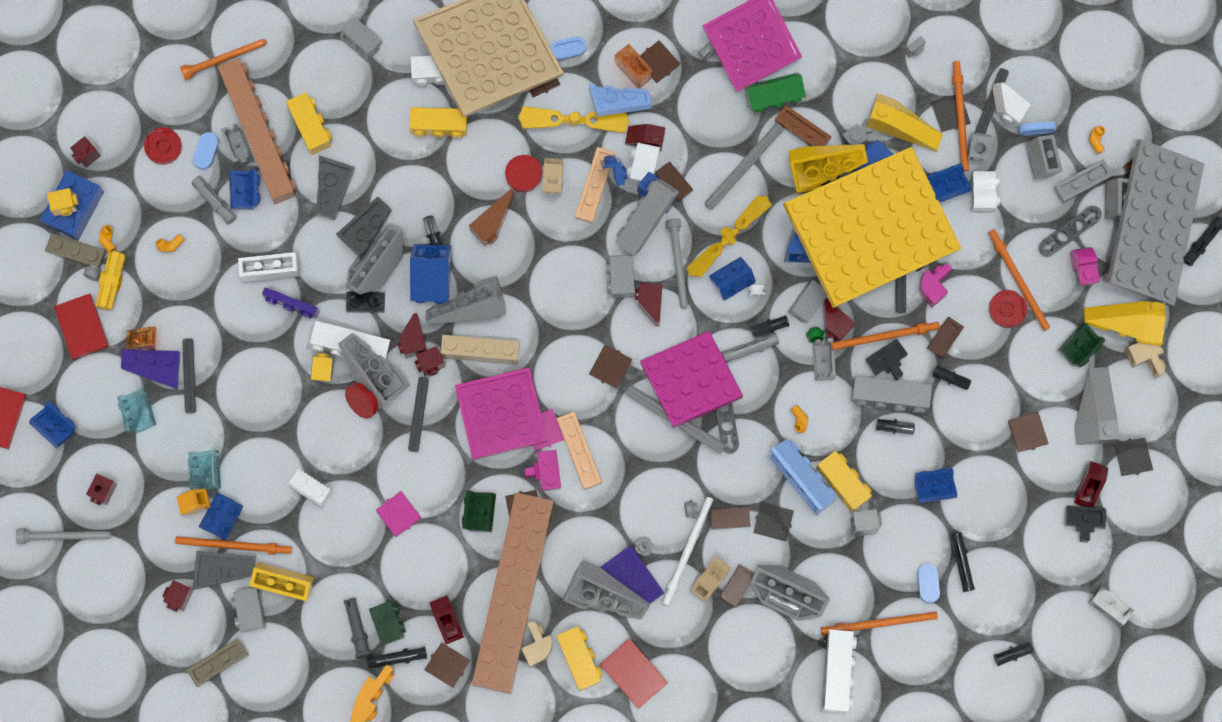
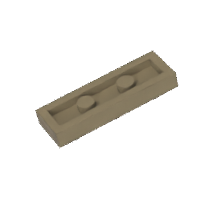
M51 233L45 248L47 253L87 266L94 265L99 269L106 254L105 250Z
M237 638L187 669V672L196 687H199L246 658L248 654Z

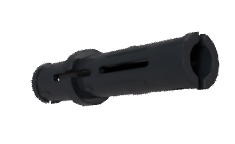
M1216 216L1197 242H1193L1191 249L1183 257L1186 265L1193 266L1198 257L1206 252V247L1222 229V218Z
M962 532L951 534L950 537L954 550L952 554L956 558L963 592L975 590L967 558L968 550L965 549Z
M426 647L411 650L405 648L400 652L367 657V663L375 661V663H369L368 668L404 662L409 664L410 661L427 659V653L418 654L426 652Z

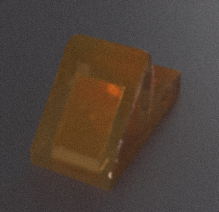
M156 327L127 330L125 349L156 350Z

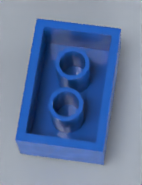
M66 170L55 191L70 188L74 194L76 193L79 204L76 205L77 211L72 212L69 216H54L50 211L48 203L40 221L44 226L79 241L104 194V190L100 185Z

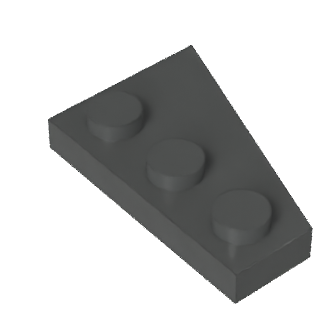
M319 155L317 215L335 221L355 171L354 167Z
M377 196L336 235L362 260L392 210Z
M197 551L192 590L252 577L256 557Z

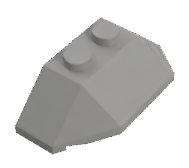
M390 225L385 230L380 231L362 260L357 256L348 269L345 287L357 294L381 289L402 259L403 232Z
M758 565L750 582L763 605L797 621L821 617L830 600L815 582L781 566Z

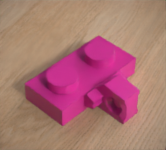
M557 450L537 452L538 462L534 463V467L525 468V477H536V481L541 480L542 491L561 489Z

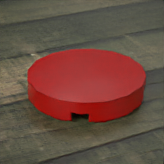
M165 127L156 128L145 138L144 150L152 162L160 165L171 164L181 154L182 142L178 134L172 129Z
M516 156L506 166V181L517 192H530L542 181L543 172L541 165L532 156Z
M1004 290L993 296L989 303L988 311L990 318L995 324L1003 328H1012L1024 320L1027 315V304L1025 299L1017 292Z
M352 383L345 390L346 401L350 408L362 418L368 419L373 417L378 410L376 397L371 391L365 389V385Z

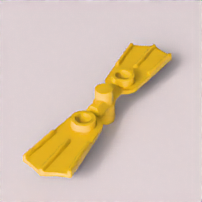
M523 106L518 116L522 129L558 127L563 122L571 126L586 123L592 129L625 133L630 123L626 112L598 117L596 112H590L585 118V116H580L578 112H572L570 116H562L556 110ZM556 117L558 121L553 122L551 118ZM594 118L597 122L591 123L590 119Z
M756 196L734 223V229L724 227L720 231L723 236L721 242L712 244L686 267L689 276L701 278L716 258L722 254L723 246L726 247L728 243L729 245L735 244V236L739 231L748 228L755 219L759 218L772 206L767 196Z

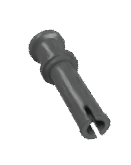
M350 598L349 601L344 600L353 635L351 642L354 643L356 650L355 658L368 657L373 653L369 649L367 642L368 635L363 630L356 598Z

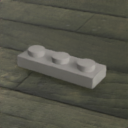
M1103 159L1056 184L1054 188L1062 202L1065 203L1113 176V173Z

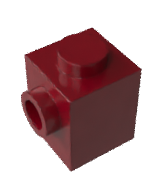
M85 136L70 147L73 151L71 156L78 164L82 162L86 168L101 157Z
M437 346L416 355L417 361H415L418 372L422 371L424 376L436 375L440 369L445 368Z
M96 473L86 495L91 498L90 501L99 506L101 503L108 505L117 483Z
M173 580L170 587H166L162 596L164 598L163 602L168 604L166 608L175 612L178 609L184 611L194 590Z

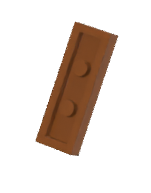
M787 105L784 106L774 121L809 146H826L832 137Z

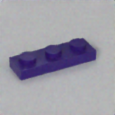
M264 287L262 295L266 299L265 302L271 305L280 304L283 306V309L289 312L294 310L301 312L300 315L311 319V317L317 319L320 313L318 307Z

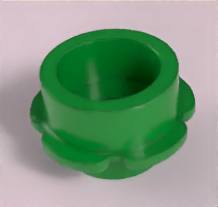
M812 327L806 333L810 343H814L817 339H820V341L824 340L823 335H825V332L819 327Z

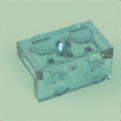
M139 389L128 395L117 396L118 407L122 413L123 424L127 432L140 433L156 425L146 389Z
M219 450L189 452L190 489H206V491L221 489Z

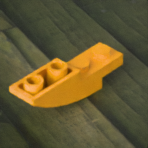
M386 665L376 680L368 676L356 698L350 722H372L378 714L376 711L378 707L372 704V702L380 698L383 693L381 690L385 684L389 685L395 676L393 668Z

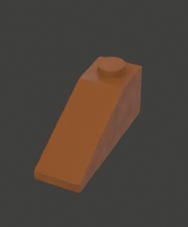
M512 189L506 192L469 225L470 231L484 246L487 244L491 245L498 239L514 199V191Z

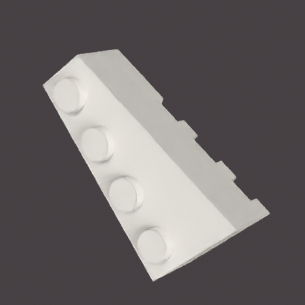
M315 321L310 328L305 349L344 357L338 343L351 333H354L368 344L374 353L378 356L381 355L386 360L390 340Z
M828 631L827 663L824 673L826 683L823 688L825 706H822L821 713L845 715L849 708L852 709L853 697L850 696V688L853 689L854 677H851V669L855 668V657H852V649H856L857 637H853L854 632Z

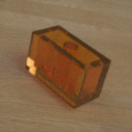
M627 44L614 55V63L638 89L653 78V70L630 44Z

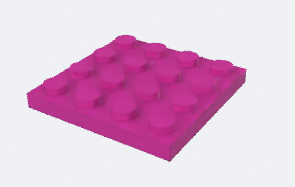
M749 0L702 25L736 92L744 89V86L751 85L802 58L773 0Z
M710 331L640 361L672 428L743 398V394Z
M530 367L455 385L472 460L548 442Z

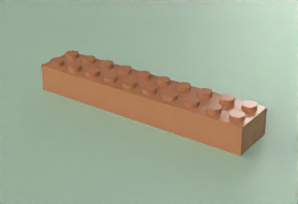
M515 492L472 685L475 687L512 694L553 511V500Z

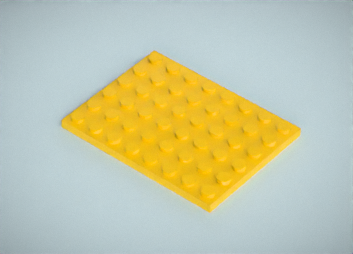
M912 147L783 204L833 308L962 249L939 201L935 198L936 195Z

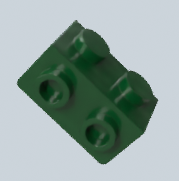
M1082 323L1062 344L1058 351L1071 366L1082 367L1089 362V358L1102 348L1105 339L1097 336L1087 323Z
M466 491L464 515L462 516L463 529L471 532H492L496 494Z

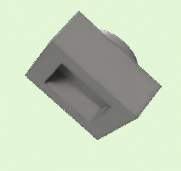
M921 36L907 46L905 54L909 59L914 55L917 57L924 51L926 43L924 38Z

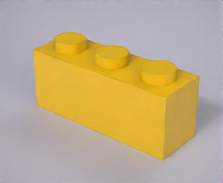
M305 92L286 101L311 156L331 147L330 140L332 136L329 130H324L322 126L325 122L321 113L316 114L314 108L317 105L313 97H308Z
M410 107L409 130L411 135L415 137L432 135L435 138H442L444 136L462 138L467 136L468 116L463 118L459 109Z
M834 451L816 466V469L853 513L871 499L872 495L870 493L872 491L867 484L860 482L858 479L859 475L855 469H850L847 466L846 458L841 453L838 454Z
M258 562L253 569L249 586L307 601L311 594L315 577Z
M577 626L556 635L579 692L601 683L600 678L603 675L599 666H594L592 660L595 659L592 649H587L585 641L588 639L584 630H579Z

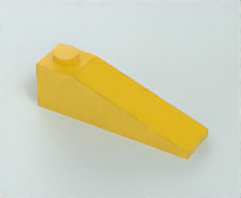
M877 93L866 127L927 149L938 151L943 136L942 133L897 100Z
M865 144L807 146L788 150L797 193L815 190L825 182L837 179V176L868 163Z
M1141 301L1084 308V323L1105 331L1111 329L1119 332V336H1131L1137 339L1136 342L1142 344L1162 346L1166 319L1165 303Z

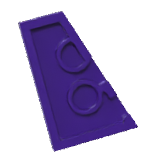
M122 349L121 369L178 390L181 353L180 351Z
M631 545L600 567L649 604L665 594Z

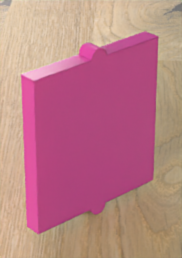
M553 409L541 413L548 442L533 445L535 451L545 447L550 448L553 444L564 440Z
M401 491L391 499H387L386 503L376 509V512L395 537L406 529L410 530V526L421 519L420 515Z

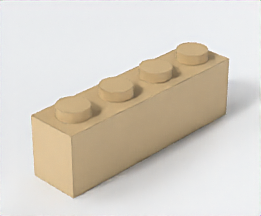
M442 335L441 357L444 359L518 365L519 341Z

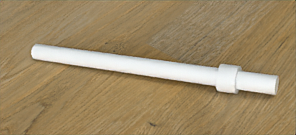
M706 497L672 580L666 586L667 591L662 601V604L665 606H669L674 593H677L680 586L678 583L712 505L713 499L710 497Z

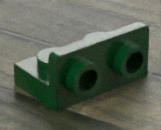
M387 600L386 603L369 609L382 646L404 638L403 633L406 630L403 622H399L396 616L400 614L396 603L392 604L391 600Z

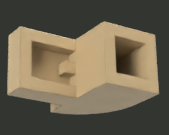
M545 158L542 191L548 194L562 193L563 159Z
M1138 342L1129 346L1124 351L1132 368L1147 362L1155 379L1166 373L1165 363L1162 359H1159V356L1164 353L1160 346Z
M716 556L690 591L706 603L728 575L731 567Z
M535 621L527 624L535 642L521 648L530 668L545 661L552 650L550 635L542 638V635L545 633L540 623L536 625Z

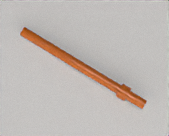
M954 61L952 83L955 85L961 164L963 165L964 172L969 171L962 90L964 79L963 75H961L960 61Z
M995 229L989 231L988 234L995 244L996 252L1000 253L1043 331L1050 329L1051 327L1008 254L1004 241H1001Z
M939 322L919 323L914 327L832 342L830 346L832 350L907 335H922L928 331L940 329Z
M179 536L175 538V544L260 551L276 555V553L292 554V546L277 545V543L258 544Z
M935 611L848 624L841 622L836 623L834 626L821 627V634L826 635L829 630L855 631L938 619V614Z

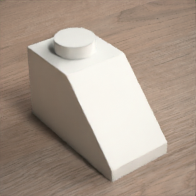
M1004 82L994 84L992 88L996 113L1007 124L1020 123L1031 104Z

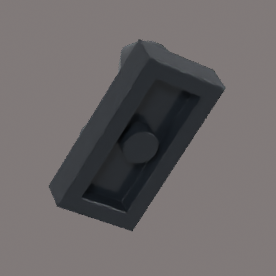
M347 292L346 312L385 313V292H367L363 294Z

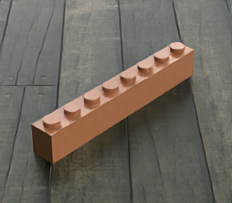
M239 58L217 66L274 204L295 197L294 190L297 189L293 179L289 180L287 173L290 171L286 162H281L280 157L283 154L279 145H274L273 140L276 137L273 130H268L266 124L269 123L266 113H261L259 107L262 104L259 96H254L252 92L255 90L252 80H248L245 75L249 73L245 63L241 64Z

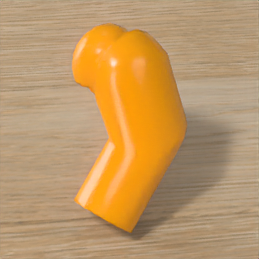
M1101 125L1094 127L1089 137V142L1097 155L1105 151L1100 142L1103 134H1105V128Z
M104 225L100 230L99 243L109 253V251H115L117 248L111 242L113 228L110 225Z
M177 234L172 241L158 239L155 245L161 252H174L185 240Z
M796 405L790 410L796 417L794 430L797 433H804L808 426V416Z

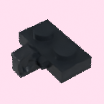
M896 339L866 358L865 362L875 376L885 371L886 374L891 373L897 381L903 377V372L899 368L902 365L900 360L907 357L908 353L899 340Z
M1067 505L1065 526L1076 527V531L1080 532V542L1088 543L1090 541V533H1094V528H1106V508Z

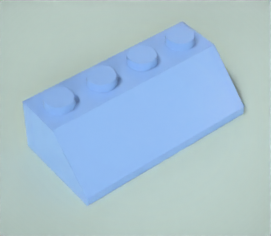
M786 439L773 447L768 457L817 516L836 501V493L830 486L826 487L822 482L824 479L818 471H813L810 467L812 464L806 456L802 457L799 454L798 446L793 441L790 442Z

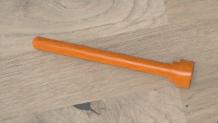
M260 39L196 65L187 66L185 64L180 66V69L186 81L191 79L196 72L261 48L267 42L265 39Z

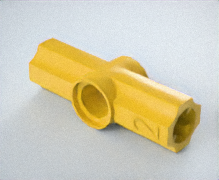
M109 251L105 269L101 272L99 278L100 289L95 305L97 308L108 311L113 310L117 291L120 290L122 285L125 254Z

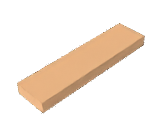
M597 147L575 214L576 219L593 223L611 169H603L600 160H604L605 156L615 155V152Z
M575 412L556 418L584 490L601 484L602 480Z

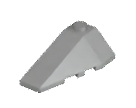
M497 276L473 284L474 288L466 293L462 290L455 299L443 304H437L426 310L427 324L481 321L499 318L504 315L505 301Z
M351 333L338 343L356 383L365 385V389L374 394L377 399L378 409L387 405L410 386L399 369L395 366H390L384 361V357L374 353L371 347L354 333Z
M1089 368L1078 417L1075 422L1076 445L1115 443L1119 440V429L1109 368Z
M584 560L581 561L563 598V601L580 609L595 608L599 609V612L602 613L611 611L616 612L619 616L642 619L650 607L647 601L603 569Z

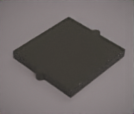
M955 95L944 96L942 99L932 101L931 105L941 133L952 129L957 130L958 121ZM964 105L965 125H969L971 121Z
M1129 438L1127 441L1114 443L1121 477L1133 474L1138 476L1140 473L1153 471L1146 438L1134 440Z
M761 502L758 515L755 516L756 524L753 533L786 542L789 528H792L791 521L794 510Z

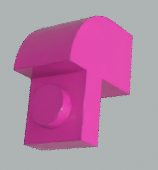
M1092 247L1072 250L1070 252L1073 271H1077L1080 286L1099 283L1100 278L1096 264L1098 260L1095 250Z
M948 263L943 267L939 265L932 273L927 270L920 281V294L931 308L948 294L946 288L940 283L952 270Z

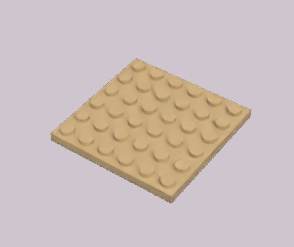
M459 0L413 19L414 26L463 118L557 79L564 74L525 0Z

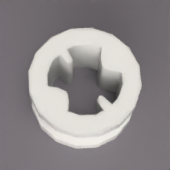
M749 286V298L764 297L765 292L763 290L765 286Z

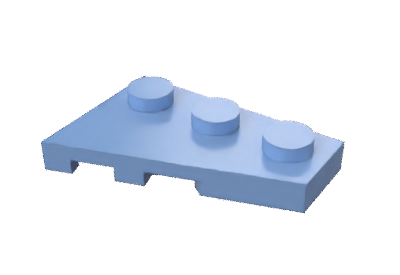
M589 84L597 117L652 109V102L647 89L627 87L624 89H613V86L606 85V88L596 87V84Z

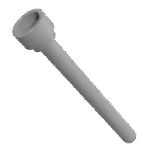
M675 218L665 222L666 229L671 233L680 307L686 309L688 302L678 234L681 228V220Z
M19 528L16 530V543L26 544L30 540L109 539L112 534L110 531L30 532L26 528Z

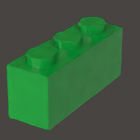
M798 72L744 86L748 107L755 112H762L766 110L765 107L773 106V108L781 107L784 105V102L788 101L796 103L801 101V98L806 97L802 75Z

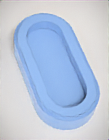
M573 37L556 41L551 44L550 48L557 61L582 56L586 51V42L581 37Z
M1055 122L1026 123L1018 126L1019 134L1022 136L1050 134L1057 130Z
M207 132L202 134L198 141L193 161L199 169H208L213 163L219 141L213 133Z
M924 564L917 572L919 594L925 603H933L940 596L938 572L935 566Z

